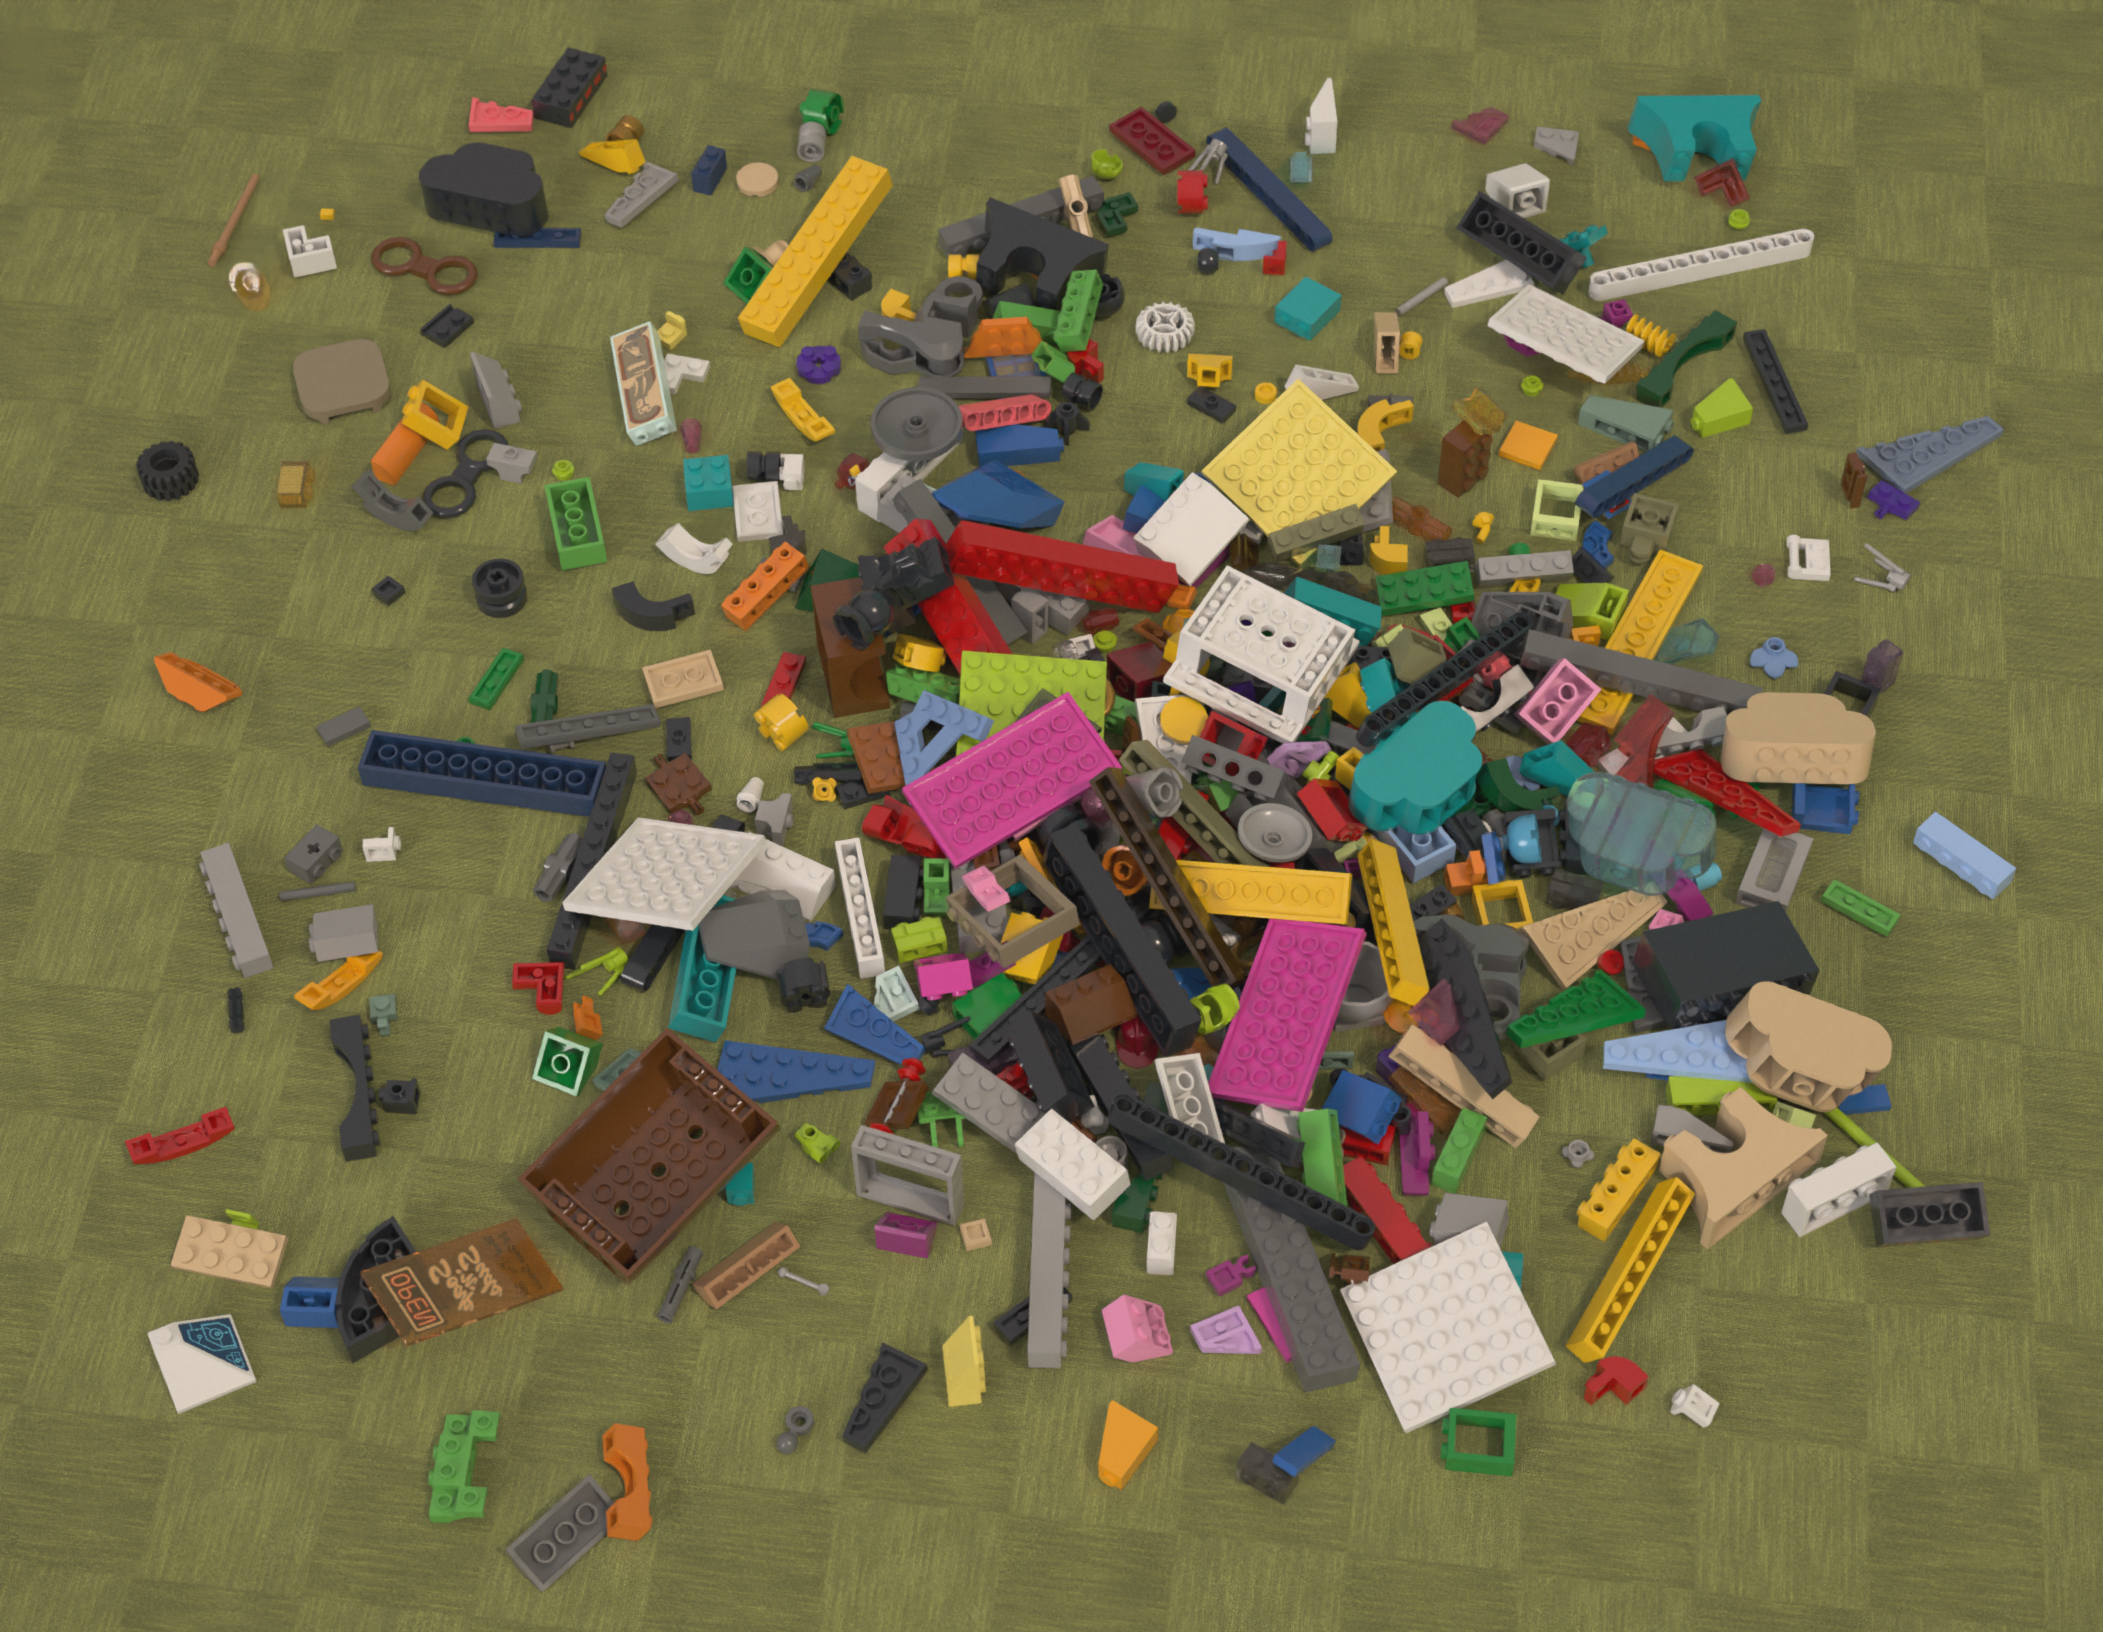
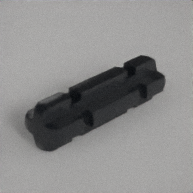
M239 987L230 988L227 991L229 999V1028L234 1034L242 1033L244 1031L242 992Z

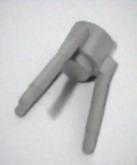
M1213 139L1188 170H1194L1205 156L1207 158L1199 170L1204 171L1210 160L1217 162L1220 159L1214 182L1215 185H1218L1224 162L1228 156L1225 153L1227 145L1217 139Z
M1865 543L1864 547L1878 557L1874 561L1889 571L1886 578L1889 584L1855 577L1854 581L1886 588L1892 592L1896 588L1902 591L1908 583L1911 574L1897 566L1868 543Z

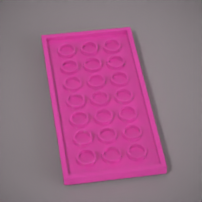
M1067 692L903 787L902 793L956 870L1093 789L1089 780L1107 767H1115L1122 770V766L1070 693Z
M1269 919L1239 999L1240 1008L1235 1018L1231 1021L1208 1082L1212 1098L1255 1105L1262 1103L1268 1107L1303 1112L1366 937L1364 929L1307 921Z

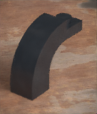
M634 581L611 588L614 604L621 617L629 624L643 630L667 631L676 629L675 621L695 615L693 599L690 593L667 601L655 602L642 597Z

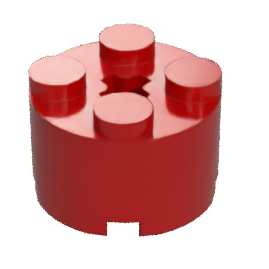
M1177 170V175H1182V179L1177 181L1178 205H1182V209H1178V214L1204 213V210H1208V195H1204V188H1208V174H1203V170Z

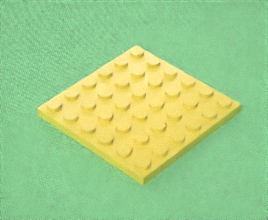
M1299 379L1201 472L1267 537L1271 532L1353 504H1357L1360 510L1397 473L1382 456ZM1319 548L1290 558L1301 567Z

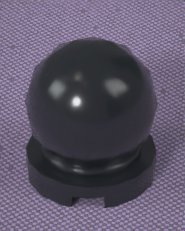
M865 589L856 593L849 601L848 606L842 605L835 611L836 615L832 617L834 626L842 637L845 634L853 641L850 644L852 647L858 650H865L874 642V636H879L888 630L894 619V607L890 598L877 589Z
M1166 910L1159 913L1158 920L1153 919L1140 923L1148 931L1150 940L1155 948L1161 951L1166 965L1173 960L1175 955L1183 958L1191 954L1190 949Z

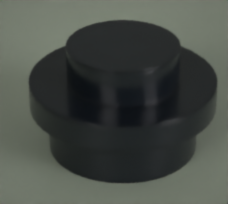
M921 994L919 995L918 1006L924 1013L932 1016L940 1011L938 999L927 1000V996L922 997Z

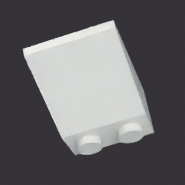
M1327 78L1310 107V117H1306V130H1309V133H1305V145H1309L1310 154L1335 153L1337 115L1332 78Z

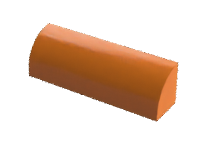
M422 402L419 411L440 423L436 413ZM403 418L371 460L374 476L378 480L394 486L429 440L402 424Z

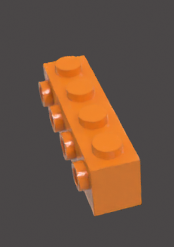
M786 541L780 547H777L772 555L764 563H761L749 578L742 581L737 590L725 598L721 606L726 617L744 631H747L810 568L805 555Z

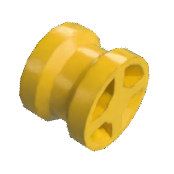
M1407 331L1401 335L1399 344V355L1401 357L1415 359L1419 356L1423 341L1420 334Z

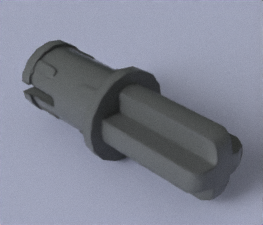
M1390 393L1389 395H1369L1367 400L1368 407L1384 399L1387 400L1389 405L1411 400L1413 403V396H1393Z

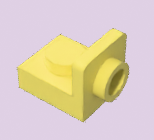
M668 311L665 314L666 323L657 332L660 337L661 346L672 350L687 335L685 319Z

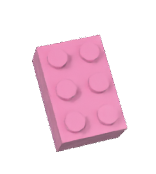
M1565 658L1559 659L1530 693V697L1520 705L1513 715L1545 743L1551 744L1563 737L1601 689Z

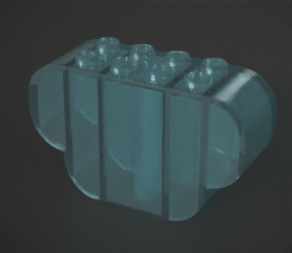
M1591 772L1581 776L1575 781L1567 798L1569 831L1572 838L1580 844L1581 863L1584 870L1590 876L1644 895L1657 896L1672 889L1678 878L1694 879L1705 874L1711 867L1717 852L1716 819L1711 810L1706 806L1696 803L1690 798L1683 799L1672 795L1668 791L1655 790L1643 783H1634L1625 780L1619 775L1612 776L1602 772Z

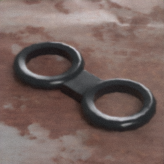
M488 429L475 430L466 434L459 441L456 447V458L460 462L450 476H443L433 480L423 492L422 501L433 512L432 515L441 518L458 517L466 513L473 506L476 500L474 484L482 475V471L491 470L493 467L487 465L486 460L476 461L470 459L465 454L466 449L473 442L484 439L509 446L508 441L502 434ZM445 486H458L467 493L462 503L450 508L435 505L432 497L437 490Z

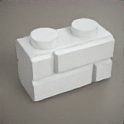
M1150 1212L1147 1251V1273L1173 1275L1177 1227V1214Z

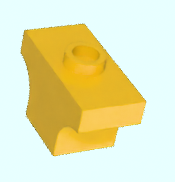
M1188 354L1187 378L1195 379L1197 386L1220 387L1222 381L1232 379L1233 356Z

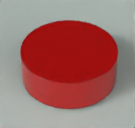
M1607 950L1598 957V967L1608 976L1618 974L1624 968L1623 956L1616 950Z

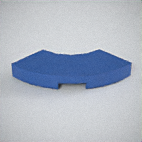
M1595 520L1585 532L1583 548L1607 568L1614 562V556L1607 547L1613 532Z
M815 921V923L805 924L810 943L809 947H819L828 951L844 935L842 929L829 923Z

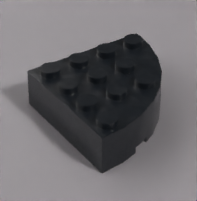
M394 1216L377 1226L365 1237L366 1241L358 1250H354L349 1257L339 1279L336 1292L337 1323L343 1343L353 1363L404 1335L409 1327L377 1276L410 1266L440 1314L448 1310L444 1293L439 1285L434 1286L431 1283L427 1267Z

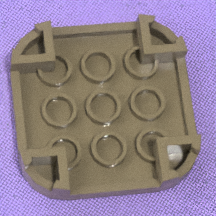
M356 339L311 349L300 354L293 363V372L304 414L307 418L320 420L321 424H329L328 417L371 407L373 413L382 410L381 406L388 399H391V389L381 351L378 345L371 340Z

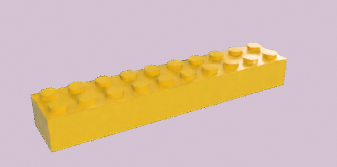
M854 156L850 157L739 315L738 320L744 334L779 348L782 346L893 186L888 169Z

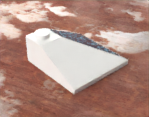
M231 1314L173 1322L147 1333L178 1414L257 1382Z

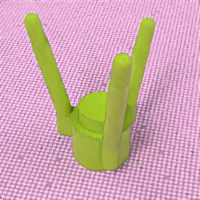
M616 947L609 953L581 965L579 969L566 975L565 979L569 980L603 964L609 972L615 971V973L598 992V996H602L622 974L624 966L629 960L626 953L620 947Z

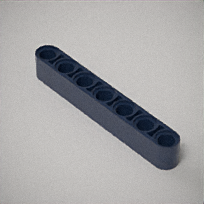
M1674 435L1584 489L1577 497L1575 505L1592 518H1597L1633 496L1634 493L1640 492L1684 465L1693 455L1694 448Z

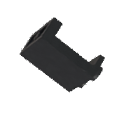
M1555 809L1506 812L1503 817L1505 835H1507L1508 825L1515 818L1528 814L1536 815L1542 862L1532 864L1521 863L1512 858L1509 849H1507L1510 876L1517 875V878L1523 879L1531 877L1532 874L1540 873L1544 877L1556 875V872H1559L1562 867V861H1559L1554 825L1556 819Z

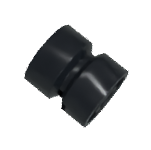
M1076 372L1068 376L1062 388L1063 399L1075 404L1078 402L1080 407L1089 411L1096 408L1103 394L1102 384L1090 379L1086 381V377Z
M748 451L747 479L761 481L765 477L767 481H780L781 452L768 451L763 455L761 451Z

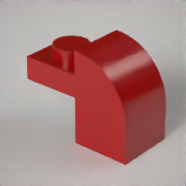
M1089 338L1086 350L1067 351L1068 360L1074 364L1076 373L1082 374L1087 379L1098 383L1104 379V363L1097 360L1098 343Z
M1618 1356L1604 1358L1598 1362L1595 1375L1586 1382L1583 1399L1592 1406L1611 1390L1627 1405L1646 1389L1649 1376L1638 1365L1627 1358Z

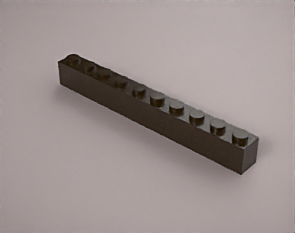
M1107 767L1089 780L1090 785L1211 986L1227 984L1234 990L1247 981L1246 975L1120 768Z

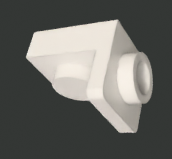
M394 827L388 828V838L363 839V851L367 862L396 860L397 850H401L400 836H396Z
M1693 1384L1687 1388L1679 1389L1674 1394L1670 1413L1676 1415L1683 1412L1704 1428L1710 1425L1720 1403Z

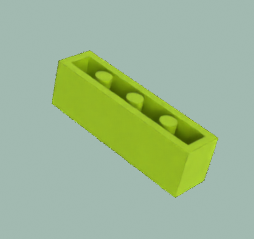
M1669 1076L1666 1087L1668 1105L1683 1109L1693 1116L1717 1115L1721 1107L1720 1101L1722 1097L1730 1091L1733 1093L1740 1087L1771 1114H1773L1777 1103V1096L1762 1091L1752 1082L1684 1076Z

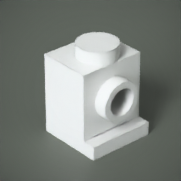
M781 454L779 478L784 480V489L803 490L805 472L803 454Z

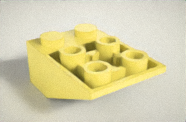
M969 1316L942 1345L949 1407L981 1403V1393L986 1392L980 1326H974L973 1316Z

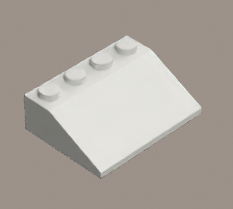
M1192 472L1133 539L1137 552L1144 557L1176 563L1178 579L1191 586L1248 523L1249 518L1209 482Z

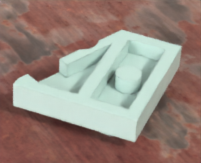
M899 965L876 976L875 987L877 993L874 1005L893 1022L920 1009Z

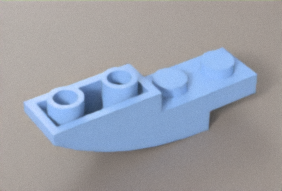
M1196 227L1193 232V249L1214 248L1219 253V260L1249 261L1263 259L1264 256H1273V250H1277L1278 241H1281V236L1239 229L1237 235Z

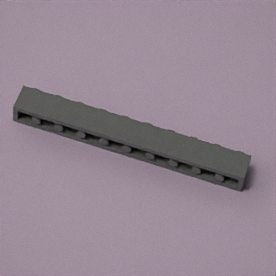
M1530 629L1524 642L1520 666L1549 672L1559 659L1565 658L1600 687H1608L1624 693H1632L1648 699H1656L1697 711L1724 706L1727 716L1734 710L1747 708L1749 698L1755 694L1762 693L1763 690L1762 687Z

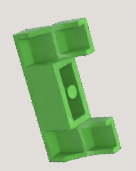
M472 1410V1415H446L444 1432L440 1434L439 1444H435L433 1450V1460L436 1461L435 1468L429 1472V1486L433 1487L429 1510L431 1522L449 1523L461 1518H484L486 1496H488L487 1487H471L477 1453L476 1442L497 1441L498 1423L501 1419L500 1412Z

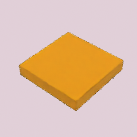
M1515 421L1499 450L1498 456L1541 471L1557 442L1558 435Z

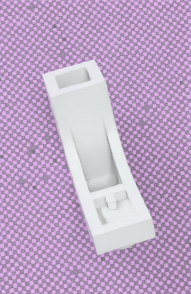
M679 523L668 528L655 543L666 556L680 566L702 574L716 572L728 557L729 553L727 551L733 545L727 538L715 544L702 543L693 538Z

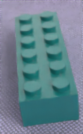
M722 895L713 907L736 899ZM698 925L694 930H686L668 1028L716 1043L726 1029L736 968L706 960Z

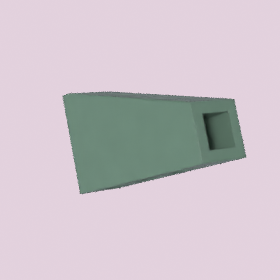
M1590 395L1580 409L1578 425L1623 444L1633 441L1637 444L1638 450L1646 453L1664 441V435L1671 432L1674 421H1672L1673 411L1670 409Z

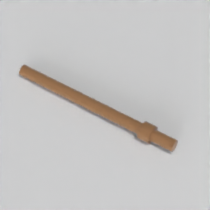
M252 174L221 237L214 243L212 254L208 260L210 266H216L220 256L224 255L227 249L226 244L260 180L259 175Z

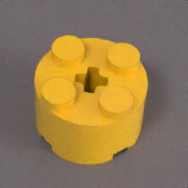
M777 694L753 714L756 721L760 724L758 727L760 733L765 738H773L775 746L780 751L787 749L809 730L805 717L802 715L799 718L796 713L798 708L783 694Z

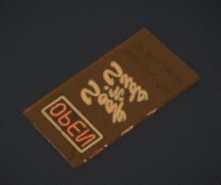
M516 1218L363 1270L360 1274L406 1347L563 1291V1286Z

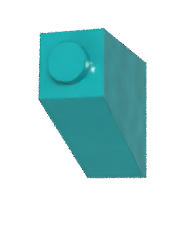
M1139 462L1133 468H1129L1124 475V490L1135 496L1138 488L1142 485L1166 502L1183 483L1184 471L1177 468Z
M1562 740L1524 753L1519 768L1521 775L1548 788L1557 786L1559 793L1571 798V795H1576L1577 790L1593 792L1598 775Z

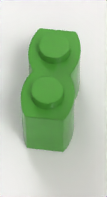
M1041 341L1032 353V359L1039 364L1040 370L1062 383H1065L1068 376L1075 372V366L1068 360L1067 355L1044 341Z

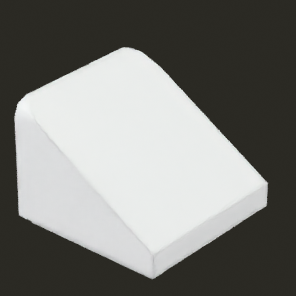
M1092 634L1072 638L1067 641L1073 659L1085 656V651L1095 648Z

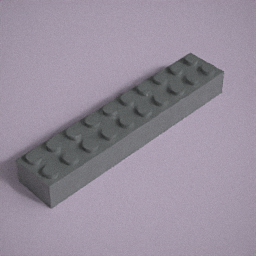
M1247 1145L1234 1148L1283 1173L1278 1160ZM1223 1183L1263 1287L1266 1289L1304 1393L1356 1381L1360 1363L1305 1225Z

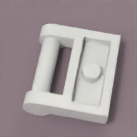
M1798 535L1788 536L1787 547L1789 548L1790 555L1788 577L1792 579L1829 581V540L1800 538ZM1799 549L1804 550L1805 568L1799 566Z

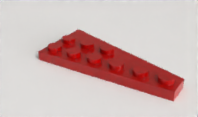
M1702 749L1648 761L1647 770L1708 799L1780 837L1799 832L1801 824L1746 782L1729 777L1723 771L1721 763Z

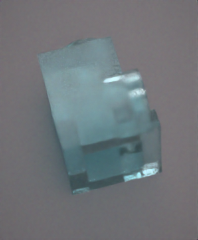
M1318 544L1315 568L1339 570L1342 546Z

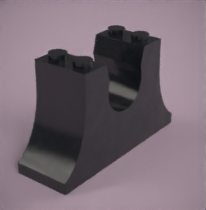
M991 197L986 203L985 230L990 239L977 261L976 282L980 284L982 293L995 296L1005 287V283L1010 276L1019 272H1028L1038 277L1036 307L1060 311L1063 297H1065L1067 292V282L1070 280L1072 271L1097 270L1099 275L1106 272L1109 244Z

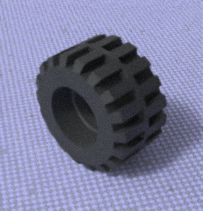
M161 441L160 444L156 445L154 443L150 445L151 448L143 450V454H140L138 457L139 461H137L136 466L144 491L150 497H156L157 500L161 501L163 499L171 501L173 498L177 500L182 495H188L189 490L195 488V484L199 480V472L193 453L188 446H183L181 442L169 441L165 443V441Z

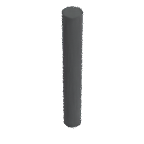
M352 881L281 891L280 899L281 901L351 892L356 891L355 882Z

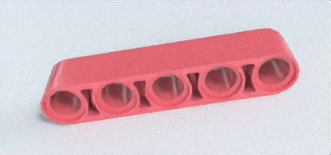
M1024 395L958 406L962 414V428L969 431L1044 420L1051 413L1050 402L1035 395Z

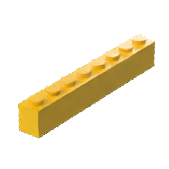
M1371 838L1357 856L1389 997L1415 1006L1427 995L1429 985L1396 848Z
M1674 1177L1656 1185L1568 1340L1566 1347L1584 1363L1604 1358L1692 1201L1695 1193L1679 1178Z

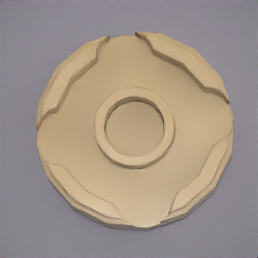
M766 163L748 164L741 168L736 176L737 188L741 193L751 197L753 195L764 197L771 194L778 186L777 171Z

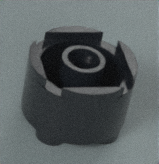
M801 958L785 963V968L781 971L780 968L777 969L776 979L780 1002L783 1006L787 1007L788 1012L796 1013L806 1006L822 1008L827 1005V999L830 997L831 992L826 965L823 961L820 960V964L814 963L813 958Z

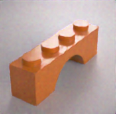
M614 1423L603 1434L604 1461L617 1469L625 1484V1496L618 1499L606 1511L607 1537L639 1541L651 1528L652 1516L649 1514L651 1492L648 1489L647 1481L649 1465L646 1463L648 1442L645 1439V1428Z

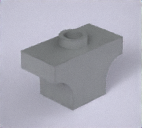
M494 443L486 461L487 465L499 472L501 480L522 484L526 474H530L538 456L537 451Z
M782 793L774 801L760 800L755 817L757 834L769 836L773 843L782 847L788 828L791 829L794 817L792 814L793 803L791 794Z

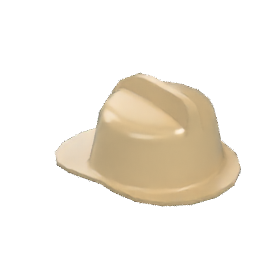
M778 240L765 250L757 246H753V248L764 256L771 265L775 266L789 244Z

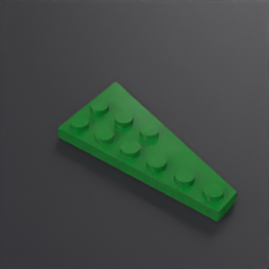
M1599 969L1592 978H1584L1579 986H1571L1550 999L1549 1004L1545 1007L1542 1005L1537 1007L1532 1015H1524L1509 1024L1506 1035L1517 1046L1525 1048L1642 1019L1645 1016L1646 1009L1605 972Z

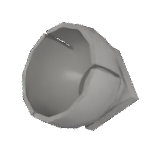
M1364 942L1334 1024L1335 1032L1385 1024L1383 1014L1394 998L1389 997L1379 948L1370 942Z

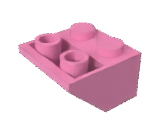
M1122 1295L1102 1309L1113 1357L1129 1362H1137L1173 1353L1170 1342L1171 1338L1167 1330L1161 1305Z

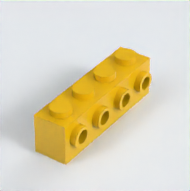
M1634 1138L1628 1146L1623 1145L1617 1155L1618 1160L1615 1165L1611 1163L1604 1173L1605 1179L1602 1183L1597 1182L1590 1193L1592 1197L1588 1202L1583 1201L1578 1208L1577 1215H1579L1577 1226L1605 1242L1658 1168L1661 1153Z

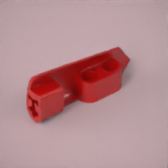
M888 795L885 796L883 806L874 804L863 821L862 832L867 837L902 845L907 851L933 859H948L915 810Z

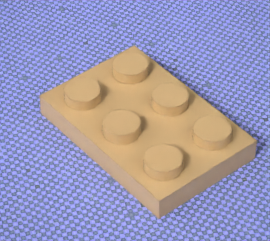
M711 650L642 667L655 708L724 690Z

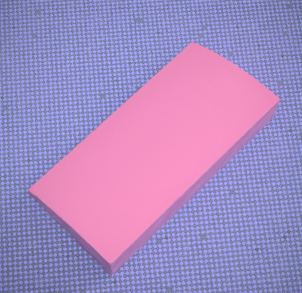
M1113 515L1087 529L1085 532L1083 545L1144 557L1137 552L1133 539L1136 533L1124 530V521Z

